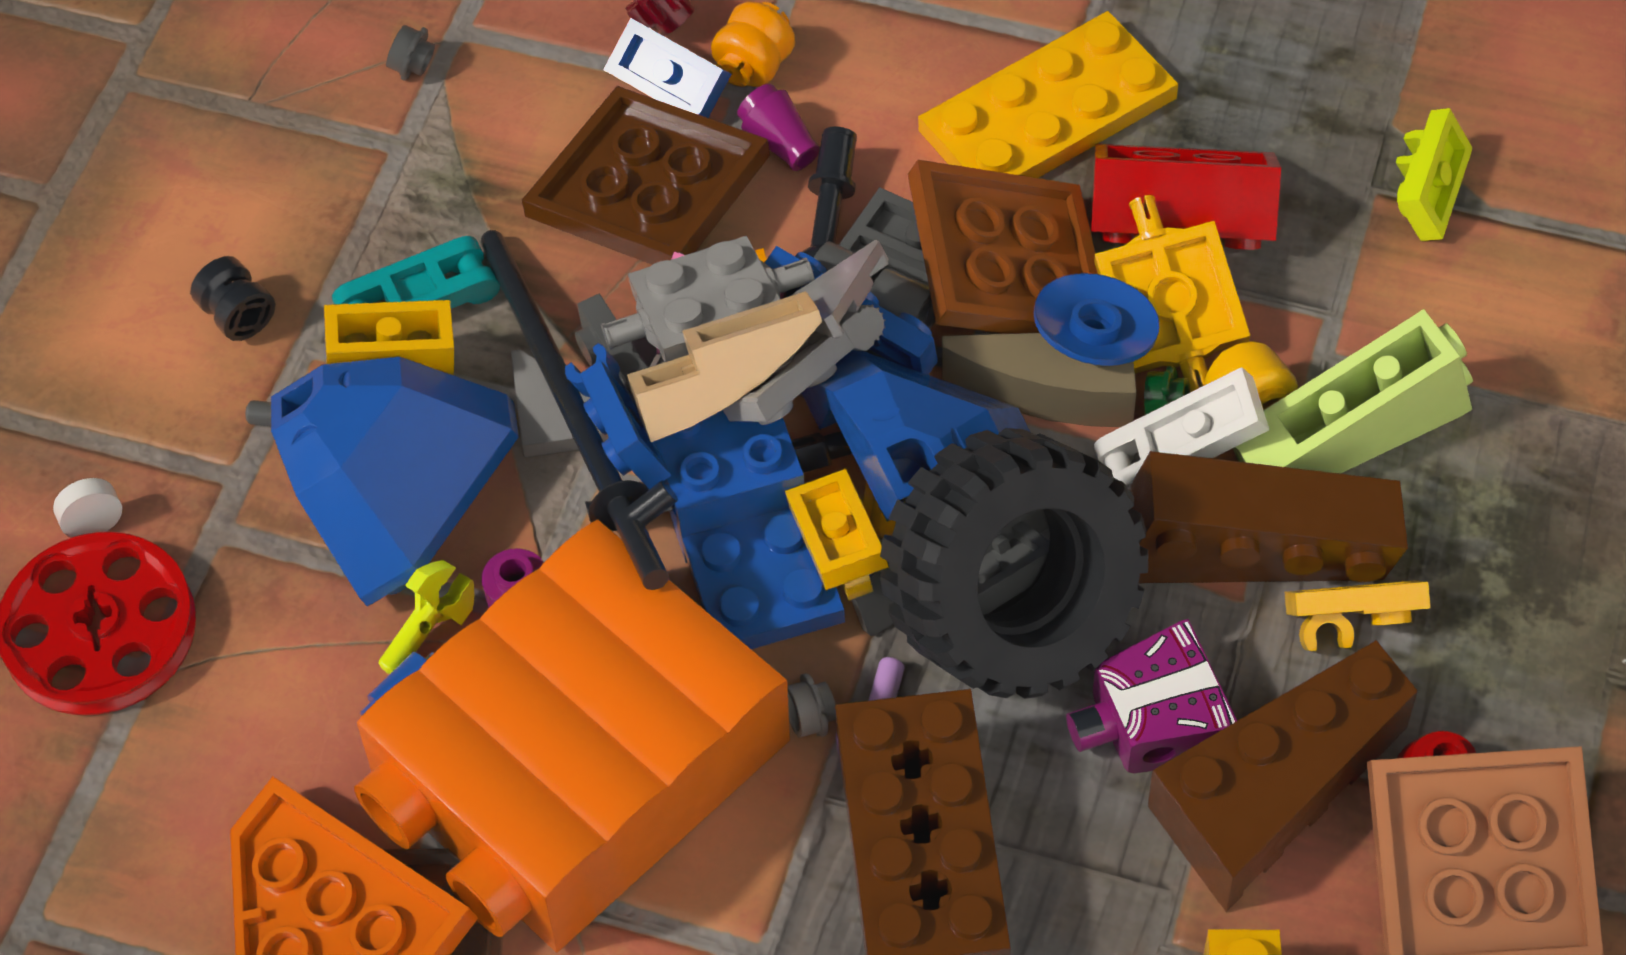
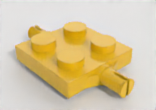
M1145 195L1143 205L1140 197L1129 203L1139 235L1125 246L1096 253L1094 255V263L1099 275L1125 282L1141 292L1151 302L1158 315L1159 333L1156 342L1145 356L1134 361L1135 374L1162 366H1180L1183 377L1189 380L1191 393L1199 389V385L1201 388L1205 384L1208 370L1204 359H1207L1216 351L1249 342L1251 335L1215 221L1186 229L1163 228L1154 195Z

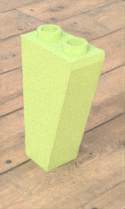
M1423 309L1265 409L1264 413L1269 431L1234 447L1233 450L1239 462L1341 474L1432 431L1472 410L1467 386L1473 383V379L1461 360L1467 356L1466 349L1455 331L1447 323L1438 328Z

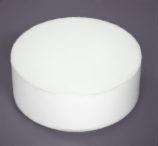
M87 478L78 480L64 488L54 501L53 511L63 533L72 538L88 533L109 531L119 521L122 514V505L114 487L108 481L99 478Z

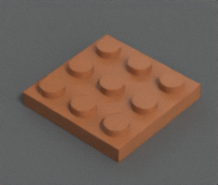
M1582 746L1380 759L1367 762L1385 955H1604Z

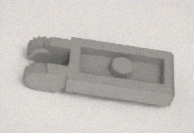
M861 305L856 312H846L839 322L844 332V335L840 338H832L814 331L797 352L771 376L729 407L723 409L728 420L752 421L766 425L787 415L794 406L792 400L806 388L816 386L829 379L837 370L835 364L851 350L867 351L874 345V340H879V336L883 335L882 331L885 328V320L882 317L883 313L879 312V308H874V305Z

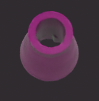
M765 84L752 91L740 104L737 115L743 121L742 130L768 139L769 150L784 160L793 171L802 170L818 156L820 146L811 137L786 90H777L773 84Z

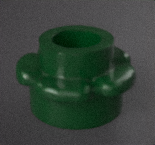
M1168 365L1165 371H1149L1146 376L1144 389L1145 414L1147 415L1189 394L1190 384L1188 378H1178L1177 370L1172 365Z

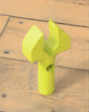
M444 560L429 563L416 569L405 586L415 593V610L379 659V666L387 674H390L412 652H417L437 623L451 619L462 625L473 610L474 581L462 573H459L453 581L448 593L439 598L441 586L456 569L455 566Z

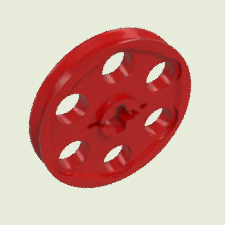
M95 532L75 536L39 553L11 581L0 602V656L19 688L35 702L46 708L72 715H99L122 710L155 693L167 683L182 665L195 634L196 608L194 599L178 564L156 544L144 538L120 532ZM134 557L140 560L139 569L128 579L112 580L107 577L109 567L118 559ZM60 570H70L76 573L74 584L69 589L55 594L43 590L44 583L51 574ZM93 595L101 613L105 616L100 622V629L97 630L100 639V650L91 631L87 628L92 625V616L96 615L93 606ZM169 597L178 602L175 612L167 619L150 621L144 617L145 609L156 599ZM39 623L49 627L46 638L39 645L31 648H22L15 644L17 635L24 627ZM138 651L145 652L151 656L148 667L142 673L129 677L117 673V666L124 656ZM80 665L86 669L83 680L74 688L58 690L52 687L53 677L63 667Z

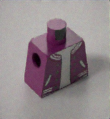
M1189 619L1179 621L1104 660L1094 672L1093 697L1095 704L1067 713L1066 715L1069 733L1079 752L1113 741L1125 770L1133 774L1156 769L1237 721Z

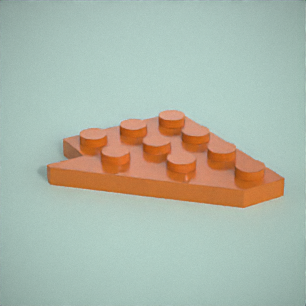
M272 776L230 829L236 955H451L478 919L468 906L274 776Z

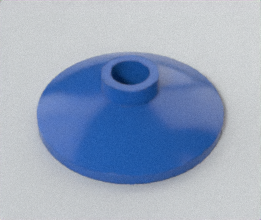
M1081 273L1055 279L1040 291L1034 306V321L1042 337L1062 354L1093 365L1113 366L1138 360L1153 348L1159 333L1158 315L1151 302L1134 287L1104 275Z

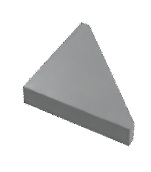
M874 240L790 296L806 291L819 309L822 323L815 331L832 338H840L844 335V332L839 322L846 312L858 311L874 284L870 276L887 266L889 259L880 242Z
M521 350L511 351L524 457L579 450L536 359ZM581 394L584 403L590 399V397H585ZM599 431L603 441L609 439L608 435H604Z

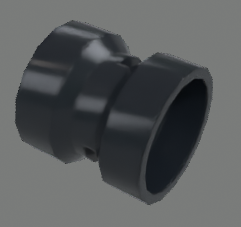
M223 256L214 259L197 273L191 284L190 294L195 303L204 312L214 315L216 326L227 338L232 341H242L259 333L270 322L275 312L276 304L272 295L257 282H251L250 271L240 260L234 256Z

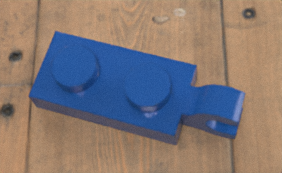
M598 343L592 347L596 355L595 364L581 373L571 362L565 366V375L583 396L590 397L588 401L583 403V406L599 431L604 435H608L609 439L602 443V447L614 467L623 476L633 471L647 488L651 489L659 481L669 478L671 473L656 442H650L634 397L625 388L620 379L618 362L603 345Z

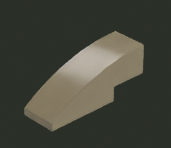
M1040 333L942 336V378L944 381L1018 407L1021 414L1049 421L1093 427H1122L1134 421L1136 401L1134 361L1113 366L1084 363L1056 350Z

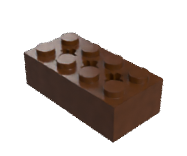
M971 689L835 705L837 738L865 955H1010V939ZM917 772L921 774V777L916 779L905 778V773ZM927 835L930 837V842L925 844L914 843V836ZM923 900H938L939 908L935 910L923 909Z

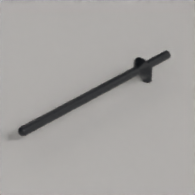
M496 230L486 231L481 237V247L599 491L590 504L589 518L591 522L598 519L611 531H618L644 587L648 590L659 589L668 582L669 574L651 540L646 526L675 504L678 498L671 487L663 480L659 481L651 489L637 481L622 480L618 470L603 450L602 443L604 441L583 406L584 401L580 392L565 375L566 364L503 235Z

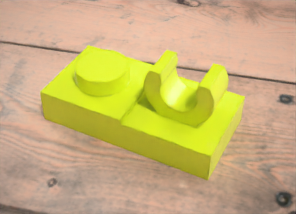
M1450 108L1431 110L1424 130H1413L1406 133L1403 139L1412 155L1399 156L1395 162L1405 178L1398 188V207L1401 214L1410 222L1420 241L1443 239L1473 149Z

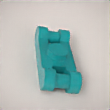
M462 236L340 285L333 292L332 301L334 304L375 303L382 299H385L386 302L450 300L452 309L467 302L472 304L488 302L498 294L500 284L493 270L483 266L484 253L476 238ZM452 271L460 273L448 279L444 276V274Z

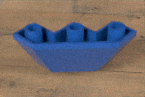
M851 350L835 364L837 370L829 379L816 386L808 387L801 392L820 430L832 424H838L886 521L892 520L889 516L897 499L905 503L914 489L908 484L911 478L921 467L928 471L938 464L934 456L945 447L953 443L963 449L967 448L965 439L971 434L989 430L997 435L1005 428L1024 429L1030 432L1018 407L864 351Z
M402 357L323 364L271 396V432L295 495L355 592L367 607L388 594L393 595L404 590L406 583L415 570L429 564L519 438L515 404L507 394Z

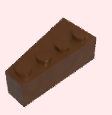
M1150 451L1128 488L1134 496V506L1132 509L1142 513L1146 528V538L1139 540V545L1149 550L1148 573H1140L1138 584L1292 581L1370 582L1384 580L1408 549L1401 483L1399 480Z
M1375 640L1152 770L1148 807L1227 912L1243 896V892L1262 871L1266 873L1283 855L1284 849L1307 825L1311 827L1327 811L1329 803L1348 784L1352 785L1367 769V762L1376 760L1407 729L1418 690L1379 642Z

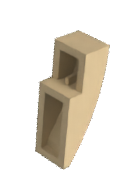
M805 291L683 330L682 333L689 355L627 374L641 422L650 442L692 427L729 407L764 382L795 354L822 323L819 309L808 293Z

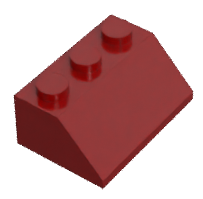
M1096 144L1091 232H1103V240L1107 242L1129 243L1139 235L1129 203L1140 197L1143 205L1145 195H1154L1163 228L1186 229L1215 221L1219 237L1225 238V247L1243 250L1260 249L1262 240L1276 241L1281 165L1274 152Z

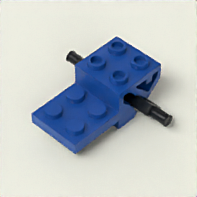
M721 410L692 427L655 441L671 473V476L664 481L671 487L678 498V501L666 511H670L685 563L689 565L702 607L750 649L845 623V611L836 587L828 590L825 589L792 515L785 494V490L804 484L803 473L832 465L831 460L853 454L841 431L822 436L820 433H814L791 440L783 417L773 423L761 425L759 422L729 421L724 411ZM585 501L588 517L589 507L592 501Z

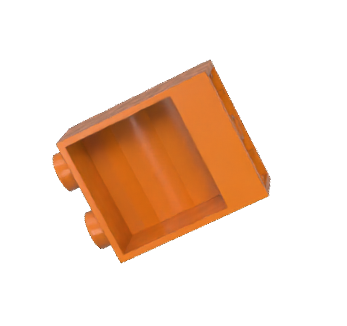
M597 519L569 538L539 569L530 573L507 590L489 607L480 619L469 624L450 638L418 671L410 674L393 686L357 721V726L371 772L354 786V792L360 804L375 824L402 848L409 849L428 832L459 861L457 865L446 873L447 882L458 900L478 917L477 921L485 929L497 937H503L522 920L548 946L558 953L790 741L787 679L669 579L659 589H646L622 539Z

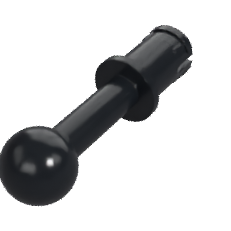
M828 127L823 131L816 173L811 175L808 181L809 190L818 196L811 245L802 252L813 258L826 242L831 241L835 243L842 199L852 197L856 190V184L851 179L857 134L844 127Z

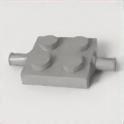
M747 236L731 241L719 242L709 248L672 260L660 261L650 267L628 273L632 294L637 302V313L608 323H601V328L609 350L645 337L649 343L659 349L664 362H668L689 355L682 333L683 330L780 300V293L809 284L815 280L814 274L806 257L802 260L771 269L767 264L759 260Z

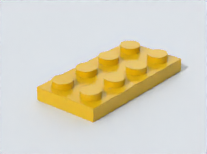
M1106 11L918 116V131L947 164L1039 178L1177 99L1178 83L1109 11Z

